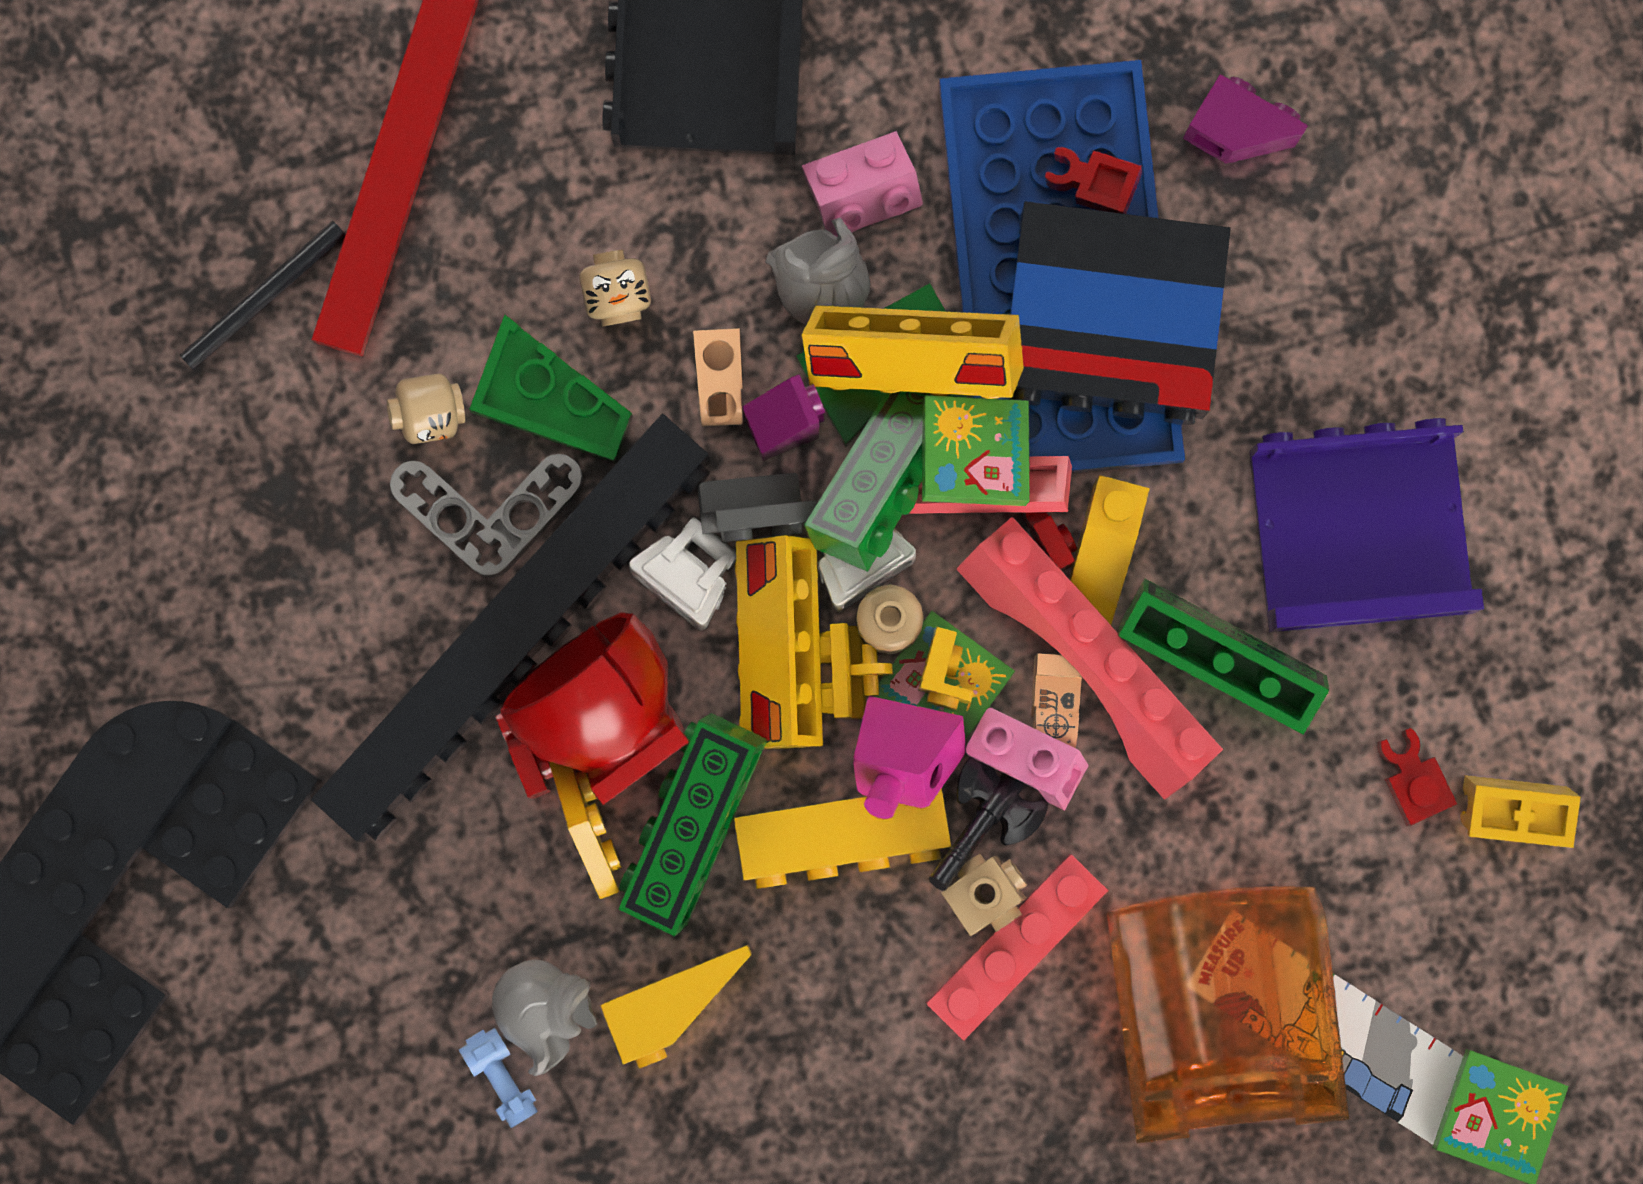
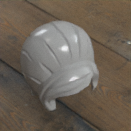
M841 218L832 220L838 237L828 230L809 231L769 251L765 263L772 267L778 295L784 308L791 316L804 325L807 324L816 305L862 308L869 295L871 284L866 263L859 254V247L853 233Z
M527 960L509 968L496 983L492 997V1009L496 1024L506 1039L520 1047L533 1059L534 1066L528 1070V1073L533 1076L548 1072L566 1056L570 1046L569 1039L579 1035L581 1032V1028L577 1024L587 1029L594 1028L598 1024L597 1016L591 1006V999L588 996L591 983L585 978H580L578 975L563 973L551 963L542 960Z

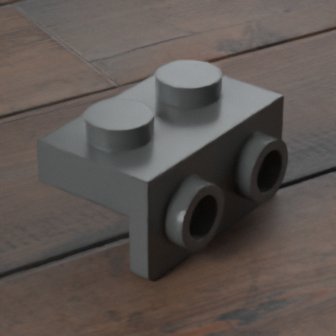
M796 473L707 481L697 485L702 534L721 532L722 542L753 539L752 529L771 527L772 537L802 534V523L807 521L816 506V500L801 502L799 477Z

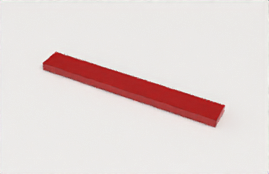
M422 0L311 339L314 343L356 356H364L479 0Z

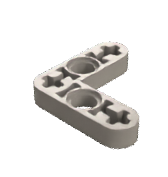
M563 454L548 456L539 463L488 520L429 466L422 462L409 461L398 466L391 476L390 487L396 500L469 567L483 577L495 578L506 573L578 496L583 487L584 478L579 465L571 457ZM554 467L556 470L562 471L569 467L571 471L568 474V478L572 484L566 490L561 486H557L547 496L549 500L556 503L548 510L542 500L529 492V490L536 484L543 493L552 481L547 474L549 470ZM422 473L425 474L427 477L423 480L422 484L434 497L438 496L440 489L447 492L445 496H442L433 503L427 516H424L421 510L429 505L416 493H412L408 497L403 495L408 488L403 480L409 474L415 478L419 477ZM522 502L536 505L540 514L537 524L528 530L515 528L510 519L513 508ZM448 506H459L464 509L467 516L464 528L457 533H445L438 524L439 514ZM478 523L484 526L483 530L476 533L479 538L489 546L494 545L497 541L502 544L498 550L502 560L496 566L491 562H487L483 566L479 565L478 562L482 554L470 542L467 543L465 550H461L458 547V544L471 537Z

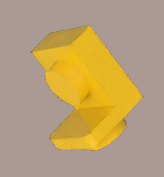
M937 627L933 632L918 691L928 693L927 703L957 710L959 702L965 704L971 702L974 691L944 683L946 675L956 676L963 647L954 645L957 632Z

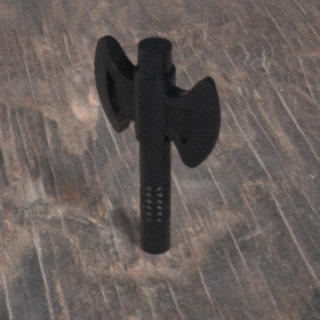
M969 757L958 778L957 802L964 804L973 798L978 800L980 804L976 808L974 817L930 875V883L937 889L946 891L991 827L998 824L999 821L1002 824L1000 841L1003 845L1016 844L1027 839L1043 822L1047 813L1048 802L1045 799L1034 802L1022 799L1019 793L1024 788L1023 782L1005 773H1002L999 777L995 768L973 757Z

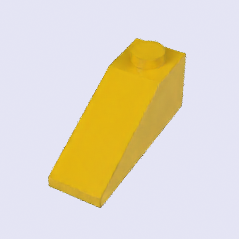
M1099 475L1093 483L1074 557L1075 562L1072 565L1069 580L1107 622L1112 625L1138 537L1150 488Z
M749 945L601 1004L602 1012L622 1063L626 1064L635 1060L638 1069L667 1058L665 1047L673 1045L752 955Z

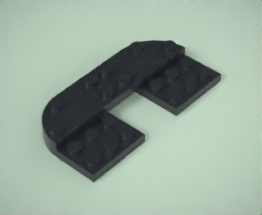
M159 701L139 705L115 716L99 728L80 750L0 862V1074L70 1124H78L170 995V993L83 931L142 849L226 908H232L322 780L227 714L191 702Z

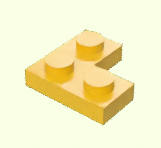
M549 761L568 829L599 898L602 899L620 892L614 871L621 869L622 865L612 839L604 842L601 840L600 835L607 833L597 804H588L589 801L596 799V795L590 789L587 772H576L573 768Z

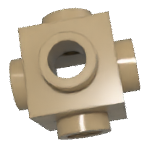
M980 853L965 863L957 874L960 879L949 886L946 891L941 892L969 935L973 936L990 924L997 932L1021 916L1022 913L1017 905L1027 899L1021 890L1027 885V882L1011 859L1002 863L998 856H993L985 861ZM985 883L990 884L995 890V898L992 902L987 901L982 895V887Z

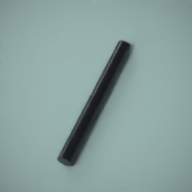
M332 220L179 354L180 357L194 370L341 241L346 234Z

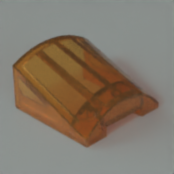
M1270 886L1212 890L1151 900L1107 912L1137 1144L1190 1138L1189 1129L1294 1118L1296 1126L1350 1120L1327 919L1315 887Z

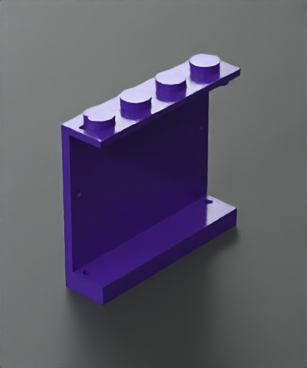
M1433 418L1415 422L1416 429L1396 431L1395 423H1378L1365 426L1364 434L1345 435L1344 428L1334 427L1313 431L1314 438L1293 440L1292 432L1271 433L1262 436L1263 443H1257L1249 453L1269 633L1467 615L1484 609L1482 589H1472L1455 448V438L1464 432L1463 425L1447 426L1445 418Z

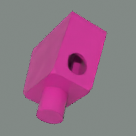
M869 696L861 723L853 764L857 791L867 796L864 807L871 815L880 819H889L893 817L899 803L918 808L927 807L932 803L966 752L963 716Z

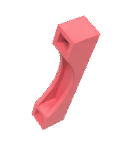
M1013 517L979 544L956 568L991 608L1014 618L1033 630L1053 646L1079 672L1096 693L1112 718L1123 741L1129 761L1164 800L1190 782L1223 750L1126 641L1118 636L1117 631Z

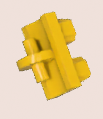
M847 623L830 624V631L819 633L820 664L832 663V683H821L822 713L834 714V718L863 719L866 696H879L878 676L893 675V664L878 663L877 650L869 644H864L858 634L857 626H849Z

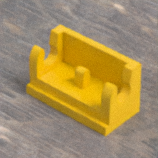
M1464 775L1463 791L1468 796V805L1466 811H1461L1460 817L1461 823L1468 829L1467 835L1469 837L1574 848L1581 797L1569 787Z

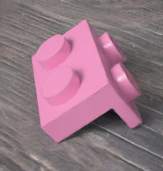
M897 131L802 165L805 180L820 211L824 229L830 231L836 237H838V234L832 223L834 219L841 218L849 230L855 232L858 229L919 208L923 204L916 170Z

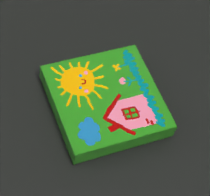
M925 395L922 401V501L1026 506L1030 501L1029 401Z
M931 611L924 620L922 631L914 644L902 651L894 661L893 675L883 676L879 682V696L873 697L963 716L966 740L1015 670ZM937 627L957 632L954 645L963 647L956 676L946 675L944 683L974 691L971 702L969 704L959 702L957 710L927 703L928 693L918 691L933 632Z
M1466 1049L1432 1148L1525 1183L1536 1184L1569 1086Z

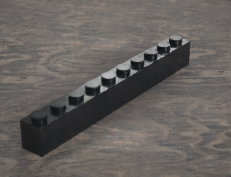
M662 413L310 800L356 842L365 843L369 837L374 841L379 840L395 823L397 818L392 812L405 798L413 802L431 783L432 779L427 773L441 759L447 764L467 743V740L462 736L475 721L481 725L484 724L502 704V701L497 696L510 682L518 686L536 667L537 663L532 658L545 643L552 648L566 635L572 627V624L567 619L580 605L588 609L597 601L607 588L602 583L604 578L614 567L623 571L629 565L630 560L639 554L641 547L636 543L649 529L657 533L666 525L676 512L671 506L684 490L689 495H692L697 490V485L708 478L711 472L705 467L711 462L709 454Z

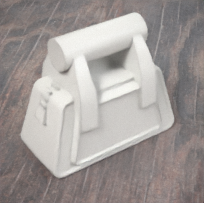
M693 517L675 539L665 536L632 558L629 562V571L633 578L696 629L702 631L708 627L715 610H718L724 597L723 594L725 593L724 590L727 589L725 587L727 583L722 576L726 569L729 570L735 564L736 550L726 542H722V539L715 533L702 534L701 522ZM692 541L716 560L710 568L687 550Z
M894 529L892 541L887 552L882 557L875 559L868 572L824 552H821L823 557L818 561L817 564L819 566L817 568L818 570L820 569L822 584L825 583L833 608L837 612H842L858 602L874 588L883 585L911 566L916 561V549L903 538L900 532Z

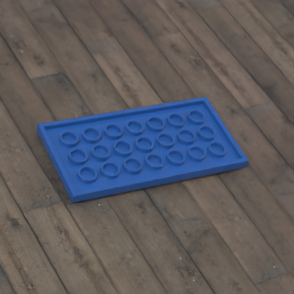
M1141 60L939 78L938 85L962 312L1010 315L1020 233H1018L1020 216L1025 201L1095 210L1076 204L1075 195L1078 190L1077 188L1073 187L1067 191H1056L1046 185V172L1063 175L1070 169L1069 165L1055 160L1054 152L1058 147L1071 149L1077 154L1079 160L1085 163L1089 162L1094 150L1141 165L1142 176L1127 214L1159 218ZM970 395L971 398H983L981 396ZM1000 397V398H996V399L1009 400L1010 398H1009V397ZM1041 399L1040 405H1029V457L1069 456L1072 464V473L1183 463L1185 461L1182 426L1165 422L1164 414L1144 412L1143 418H1123L1113 415V408L1092 405V411L1076 412L1062 409L1061 401Z

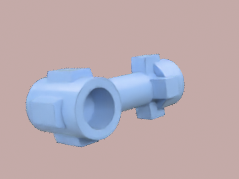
M493 1028L486 1033L482 1030L465 1040L467 1045L458 1050L474 1077L484 1071L502 1102V1105L496 1109L502 1121L506 1120L510 1128H513L537 1113L538 1110L533 1104L536 1099L530 1089L521 1093L502 1062L504 1058L511 1054L496 1029Z

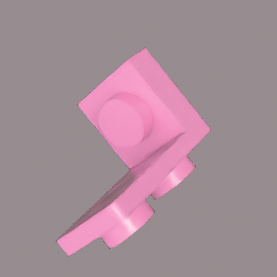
M993 708L986 709L965 749L970 757L1038 789L1046 802L1064 811L1089 766L1078 749Z

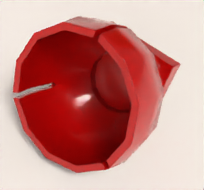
M621 612L602 620L596 626H591L562 645L518 684L508 695L500 710L513 735L539 759L587 772L590 789L603 805L689 742L684 733L685 730L680 717L668 703V662L653 633L632 613Z

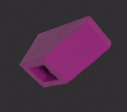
M1220 74L1188 126L1183 139L1228 164L1293 148L1304 134L1308 125L1300 121V115L1291 107L1280 102H1275L1272 105L1257 96L1256 89L1245 80L1238 77H1230L1228 79Z
M800 374L785 380L742 406L744 418L762 461L819 439V423L825 421L823 416L825 410L814 384L805 387Z

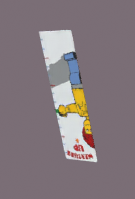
M1231 910L1185 986L1433 1145L1463 1056L1235 910Z

